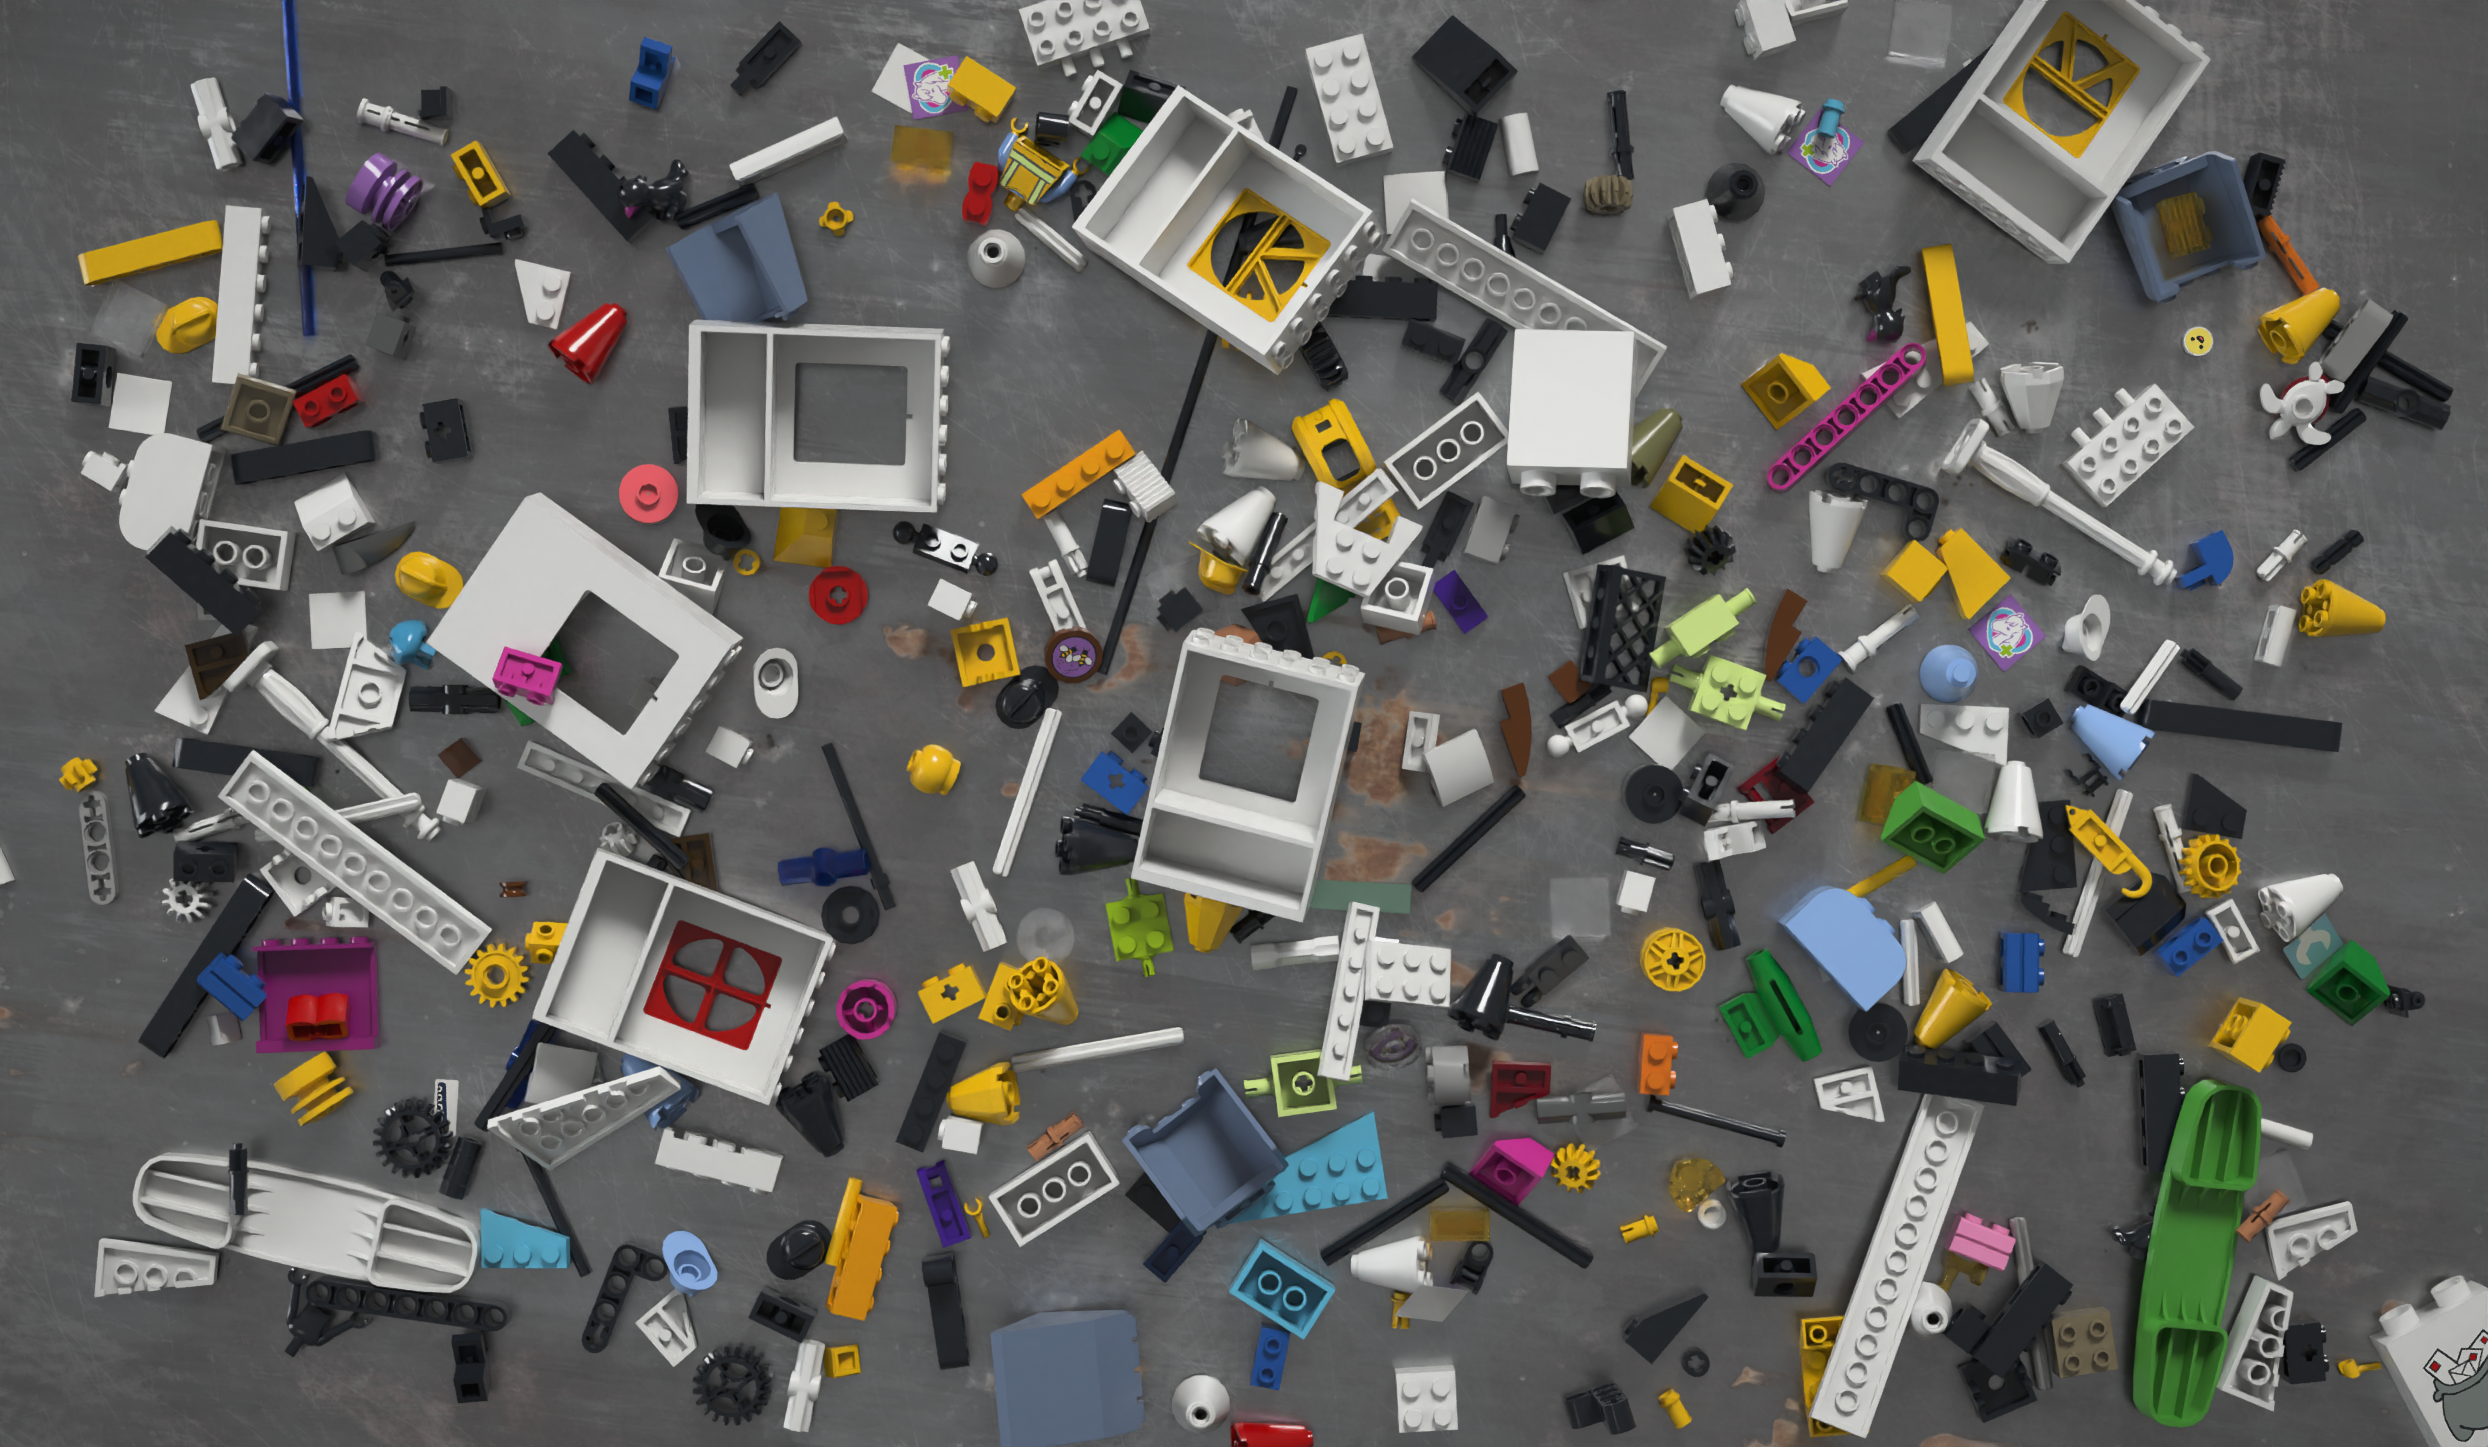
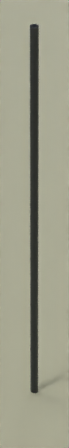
M1291 86L1286 88L1268 143L1278 150L1298 92L1297 88ZM1258 212L1245 214L1239 233L1245 232V229L1255 224ZM1239 237L1237 238L1222 284L1225 288L1242 264L1243 257L1241 255ZM1210 329L1207 330L1161 471V475L1168 484H1170L1218 337ZM1159 516L1151 522L1145 520L1103 649L1102 663L1097 671L1098 673L1108 674Z

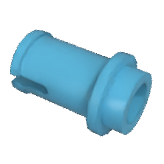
M1827 99L1826 103L1822 105L1824 111L1816 132L1818 135L1831 139L1835 138L1840 116L1845 113V109H1843L1844 103L1834 99Z

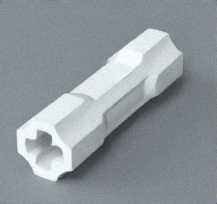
M1338 935L1285 943L1250 945L1253 970L1312 962L1338 961L1340 954Z

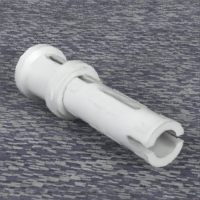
M365 98L362 99L356 116L357 124H370L379 127L382 132L394 130L440 144L441 146L445 145L449 129L447 127L444 128L396 113L395 109L391 106L384 108L374 105Z
M1908 603L1867 636H1859L1854 645L1844 652L1840 651L1837 653L1843 659L1841 661L1842 665L1851 674L1857 672L1856 668L1869 658L1874 659L1878 654L1877 650L1916 620H1919L1918 612Z

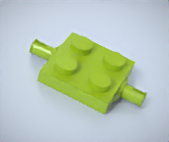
M1126 878L1128 896L1120 901L1105 904L1116 961L1127 959L1141 960L1143 977H1147L1149 974L1150 976L1156 975L1152 958L1159 953L1175 950L1164 892L1152 895L1140 894L1138 881Z

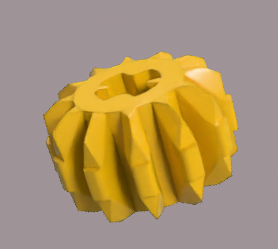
M1573 1143L1568 1144L1566 1149L1563 1147L1558 1149L1557 1156L1553 1157L1551 1165L1554 1167L1551 1171V1177L1559 1178L1556 1183L1557 1187L1565 1184L1567 1186V1193L1571 1192L1573 1188L1579 1194L1583 1193L1585 1188L1590 1190L1595 1185L1594 1180H1598L1601 1173L1598 1170L1601 1165L1600 1160L1592 1159L1595 1155V1150L1587 1153L1584 1151V1144H1581L1578 1149H1576Z

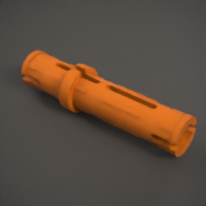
M2272 215L2258 220L2256 225L2269 243L2268 249L2270 252H2275L2287 272L2302 291L2303 296L2320 287L2289 242L2290 236L2288 234L2284 235ZM2271 232H2273V233L2275 234V236L2277 237V239L2279 240V242L2281 243V245L2284 247V249L2286 250V252H2284V251L2282 250V248L2280 247L2279 243H2278L2277 240L2274 238V236L2272 235ZM2289 257L2292 259V261L2294 262V264L2297 266V268L2299 269V271H2300L2301 274L2303 275V278L2300 276V274L2298 273V271L2295 269V267L2293 266V264H2292L2291 261L2289 260Z

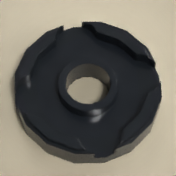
M850 885L838 888L828 896L822 907L821 918L824 929L832 938L840 943L852 945L863 942L874 934L879 925L881 913L877 900L870 892L862 887ZM854 907L858 910L859 918L857 922L848 923L843 919L845 908Z

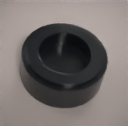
M2284 1043L2275 1052V1062L2283 1071L2297 1072L2306 1063L2305 1050L2298 1044Z

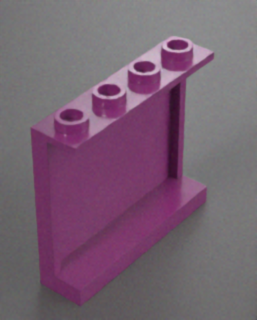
M368 936L350 937V942L339 943L338 937L320 938L321 943L309 944V938L291 939V944L280 945V939L261 940L262 945L253 947V951H257L258 976L266 983L264 989L267 992L266 998L259 1004L260 1040L256 1041V1053L368 1050L380 1047L377 941L368 942ZM330 993L348 995L352 1008L349 1036L340 1039L316 1038L309 1041L289 1039L285 1026L289 998L303 994L317 997Z

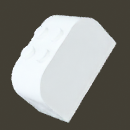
M170 433L155 434L143 441L136 452L135 459L131 460L128 465V485L126 489L122 490L119 498V506H122L119 515V525L125 539L137 548L148 550L170 526H173L176 530L181 528L186 531L193 539L191 543L196 547L200 519L208 520L227 449Z

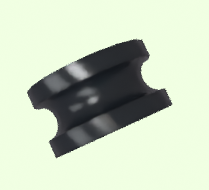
M1693 1349L1683 1356L1682 1366L1689 1375L1700 1377L1708 1372L1710 1361L1705 1353ZM1697 1355L1698 1359L1704 1361L1703 1366L1699 1365L1701 1369L1698 1371L1688 1366V1361H1693L1691 1357Z

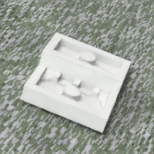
M1445 171L1383 176L1388 235L1392 234L1412 198L1449 219L1447 175Z
M1624 555L1563 573L1579 629L1586 628L1588 624L1597 564L1615 565L1627 569ZM1622 575L1620 588L1625 593L1632 587V583L1627 575ZM1633 593L1627 600L1634 610L1638 607L1635 593ZM1622 603L1616 608V618L1628 615Z
M1475 729L1421 754L1432 777L1430 782L1441 807L1494 783L1488 758Z
M538 1043L533 1072L529 1075L525 1102L540 1104L591 1088L598 1053Z

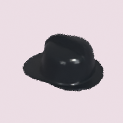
M696 504L695 514L703 529V542L710 552L720 555L725 561H728L739 549L746 547L751 542V533L733 505Z
M1033 665L1020 671L1021 675L1014 676L1000 691L996 699L995 708L997 716L1002 723L1015 729L1028 728L1046 712L1047 708L1053 705L1058 696L1059 686L1058 681L1049 673L1046 667Z
M814 1220L796 1224L770 1244L767 1251V1264L770 1271L784 1280H796L803 1277L825 1261L832 1237L830 1231L822 1223Z

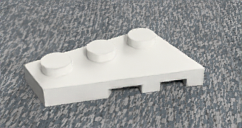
M1919 704V734L1983 757L2002 766H2007L2009 708Z
M2346 1201L2276 1219L2273 1220L2274 1223L2270 1227L2265 1226L2275 1278L2278 1281L2287 1276L2289 1271L2299 1265L2302 1267L2310 1262V1258L2324 1249L2329 1250L2358 1232L2352 1204Z

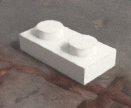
M1415 711L1409 712L1402 769L1429 773L1421 754L1436 747L1440 715Z

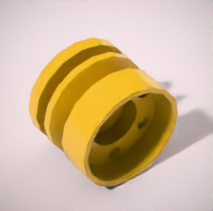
M1665 927L1654 931L1644 940L1640 949L1639 963L1643 974L1651 983L1666 991L1680 992L1691 988L1700 980L1705 970L1706 956L1702 945L1693 935L1678 928ZM1671 953L1681 957V961L1676 962L1675 968L1667 963V959L1672 957Z
M327 1051L308 1060L273 1084L283 1101L296 1096L299 1099V1102L290 1111L292 1115L304 1108L307 1111L305 1115L297 1120L300 1127L312 1122H318L340 1108L346 1099L354 1093L350 1086L339 1093L336 1091L335 1088L345 1081L344 1077H339L332 1081L328 1079L327 1076L337 1066Z

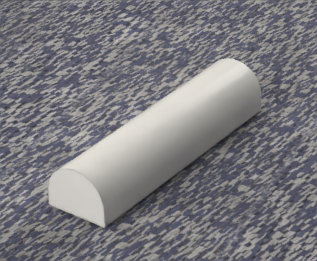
M836 116L729 165L736 182L740 187H743L847 142L848 139Z

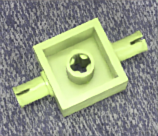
M1748 588L1727 602L1723 600L1720 594L1711 596L1666 626L1664 629L1669 635L1670 640L1655 651L1650 652L1649 656L1658 669L1680 654L1683 657L1692 656L1693 659L1702 656L1711 649L1709 646L1714 640L1722 642L1736 633L1733 628L1739 624L1736 616L1752 605L1757 604L1755 597Z
M1707 655L1703 668L1699 673L1679 666L1676 663L1671 670L1683 675V677L1670 674L1669 682L1693 689V695L1687 708L1688 711L1740 730H1747L1751 716L1754 713L1772 718L1778 722L1782 718L1783 714L1771 709L1784 712L1786 704L1761 696V689L1767 676L1765 674L1714 655ZM1729 685L1731 686L1730 691L1733 692V696L1727 697L1724 700V694L1720 693V689L1727 688Z
M1322 1049L1271 1055L1273 1074L1270 1075V1078L1244 1080L1245 1089L1257 1088L1245 1090L1246 1099L1273 1095V1098H1276L1278 1117L1335 1110L1337 1106L1334 1090L1337 1089V1086L1363 1084L1362 1075L1350 1076L1349 1081L1344 1082L1317 1076ZM1361 1065L1352 1066L1350 1075L1362 1074ZM1301 1075H1305L1306 1079L1312 1080V1083L1307 1084V1089H1301L1300 1085H1295V1081H1299Z

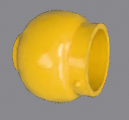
M930 744L923 747L921 751L916 749L913 752L906 770L911 772L910 781L916 789L926 794L939 793L945 796L957 778L961 762L954 759L952 754L942 746Z

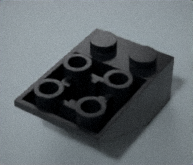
M1453 15L1412 56V59L1469 114L1476 117L1515 78L1518 72L1496 49Z

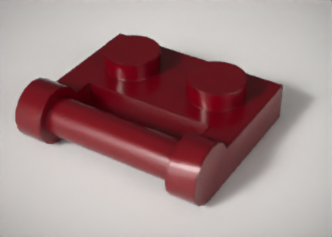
M1776 756L1736 787L1741 795L1745 794L1750 802L1764 801L1754 788L1756 784L1761 782L1775 801L1794 799L1795 808L1793 809L1796 811L1795 817L1815 803L1808 793L1800 795L1773 775L1778 768L1775 763L1779 756ZM1768 818L1764 820L1768 824L1766 828L1771 834H1774L1794 818Z

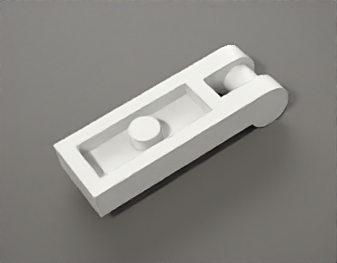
M1054 559L1048 562L1049 565L1041 569L1036 567L1029 570L1055 631L1057 632L1063 628L1066 630L1073 626L1087 629L1057 560ZM1054 576L1057 584L1046 588L1043 580Z

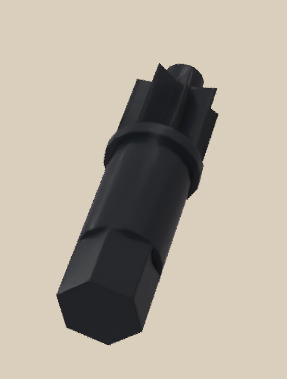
M2184 648L2179 654L2183 657L2181 663L2194 672L2196 676L2203 678L2230 700H2235L2241 694L2243 687L2213 665L2211 660H2208L2194 648L2189 651Z
M1593 683L1591 685L1592 688L1571 704H1564L1550 714V717L1558 728L1561 729L1612 693L1610 689L1612 686Z
M1084 803L1082 808L1076 807L1074 815L1079 816L1081 820L1140 837L1143 819Z
M2052 1020L2038 1028L2070 1085L2075 1083L2077 1088L2084 1085L2083 1078L2086 1075L2055 1021Z
M233 1143V1149H229L230 1215L248 1214L247 1173H249V1169H247V1148H243V1143Z

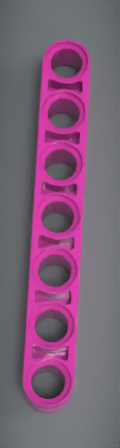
M1908 343L1903 346L1769 469L1767 479L1771 488L1778 493H1787L1918 375L1924 369L1927 362L1924 348L1918 343ZM1909 352H1918L1922 356L1920 362L1915 365L1906 363L1905 356ZM1887 372H1896L1900 376L1897 383L1887 385L1883 382V376ZM1865 392H1874L1877 395V400L1874 404L1865 405L1861 402V396ZM1847 411L1852 412L1855 415L1854 422L1850 425H1842L1839 422V416ZM1825 431L1830 432L1833 435L1832 442L1828 445H1820L1817 442L1818 435ZM1805 451L1811 454V460L1808 464L1798 465L1795 462V457L1798 453ZM1784 471L1789 474L1788 482L1781 486L1776 485L1773 482L1775 474Z

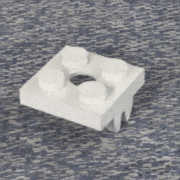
M287 848L260 869L294 917L299 916L337 887ZM299 867H306L311 872V879L306 884H300L295 880V871Z

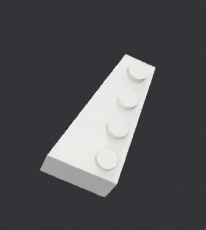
M672 1123L664 1129L655 1164L676 1171L690 1172L704 1179H710V1177L722 1180L721 1183L733 1187H738L739 1185L750 1187L751 1192L767 1195V1191L773 1192L776 1189L785 1155Z
M2254 1275L2228 1337V1346L2217 1388L2274 1412L2275 1401L2273 1398L2275 1387H2278L2280 1375L2278 1374L2280 1357H2283L2284 1353L2283 1339L2285 1330L2288 1329L2294 1292Z

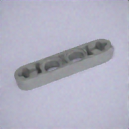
M89 791L84 793L79 800L90 898L94 903L107 905L113 903L119 896L110 805L108 797L104 793ZM92 796H94L95 800H100L101 806L96 807V816L103 815V820H93L90 822L88 820V817H95L94 809L87 806V802L92 801ZM94 825L102 826L105 831L104 838L99 842L94 841L90 836V830ZM98 854H103L108 859V866L103 871L97 870L93 864V860ZM110 874V878L104 879V886L111 889V894L106 895V900H104V896L98 895L97 892L103 886L102 879L95 880V875Z

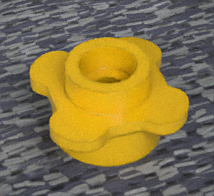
M833 201L828 204V209L825 211L824 216L819 218V224L823 228H829L835 236L840 237L845 234V227L849 222L853 221L854 215L850 210L845 211L838 202ZM838 216L839 221L835 222L834 217Z

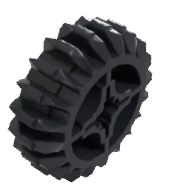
M1318 321L1312 329L1308 342L1303 346L1300 345L1298 349L1320 386L1328 391L1333 387H1338L1343 381L1347 380L1348 371L1322 323Z
M410 1098L405 1100L404 1108L403 1104L398 1101L394 1103L395 1111L391 1108L384 1110L387 1118H378L377 1122L384 1128H375L373 1130L375 1135L381 1136V1139L373 1141V1146H382V1150L378 1151L376 1156L381 1157L385 1154L387 1159L382 1163L384 1167L391 1163L394 1164L391 1173L396 1174L403 1168V1178L409 1177L411 1170L414 1178L421 1177L422 1170L428 1176L432 1174L431 1165L436 1169L442 1167L441 1161L438 1158L443 1160L449 1158V1154L442 1149H451L453 1147V1143L445 1141V1138L454 1135L453 1131H444V1127L450 1125L451 1122L450 1120H445L441 1123L439 1118L444 1115L443 1110L438 1111L435 1115L432 1113L435 1108L434 1103H430L424 1109V1100L419 1099L414 1107L413 1100ZM408 1115L419 1116L425 1119L431 1126L420 1128L413 1120L409 1119ZM399 1119L402 1124L399 1126L401 1137L392 1143V1129ZM409 1131L412 1135L425 1133V1135L419 1137L416 1143L407 1142L401 1144V1142L408 1139L407 1137L411 1136ZM435 1134V1146L433 1152L427 1158L425 1154L427 1151L425 1141L427 1137ZM406 1149L411 1152L413 1157H417L419 1162L408 1161L399 1156L396 1151Z
M729 1345L725 1346L724 1356L718 1349H715L712 1352L715 1360L706 1355L703 1358L706 1366L698 1365L696 1368L697 1372L703 1375L694 1376L693 1378L694 1383L701 1385L693 1389V1394H702V1397L696 1401V1404L699 1406L706 1403L707 1407L703 1410V1414L707 1415L711 1410L715 1412L712 1417L714 1422L719 1419L720 1415L724 1416L723 1425H728L731 1417H733L735 1425H740L741 1415H743L747 1422H750L752 1420L750 1411L760 1415L762 1410L759 1405L767 1406L769 1402L766 1397L762 1396L772 1393L770 1387L764 1386L772 1382V1377L762 1376V1374L769 1370V1367L765 1365L759 1368L758 1364L761 1362L762 1357L758 1356L754 1361L751 1360L750 1356L753 1353L751 1349H748L745 1356L741 1355L742 1346L739 1345L736 1347L734 1354H732ZM727 1363L740 1364L750 1372L736 1373ZM718 1367L721 1372L719 1374L721 1385L711 1391L709 1386L710 1375ZM727 1378L730 1379L732 1383L742 1381L740 1385H738V1387L736 1388V1392L733 1388L724 1389V1387L729 1383ZM755 1380V1396L747 1404L744 1399L746 1396L743 1389L750 1381ZM727 1397L738 1408L726 1407L720 1404L716 1398Z

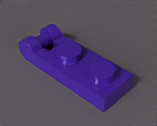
M945 1160L936 1162V1166L928 1169L926 1167L916 1169L943 1248L970 1239L972 1236ZM940 1177L943 1185L932 1188L930 1180Z

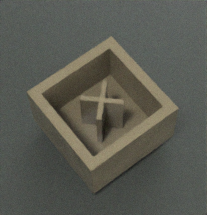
M2103 1306L2054 1313V1318L2046 1329L2052 1368L2055 1375L2059 1378L2119 1369L2109 1310Z

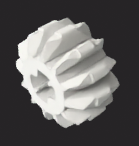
M173 878L169 880L173 889H163V893L170 897L162 901V905H171L167 915L172 916L177 913L176 921L179 923L183 922L185 918L188 923H195L196 916L200 919L205 918L206 913L204 909H211L213 907V904L207 902L206 898L213 897L214 893L204 891L209 883L201 882L198 884L199 882L173 881ZM192 895L193 901L184 902L183 896Z

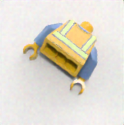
M1018 118L1012 119V132L1006 135L997 152L998 172L1001 175L1000 184L1010 190L1004 200V204L1014 211H1018L1024 201L1035 205L1039 201L1048 203L1063 196L1077 182V177L1085 176L1090 169V165H1088L1084 171H1079L1076 168V164L1081 160V157H1077L1071 165V171L1068 170L1070 165L1026 137L1029 131L1028 122H1026L1022 130L1015 129Z

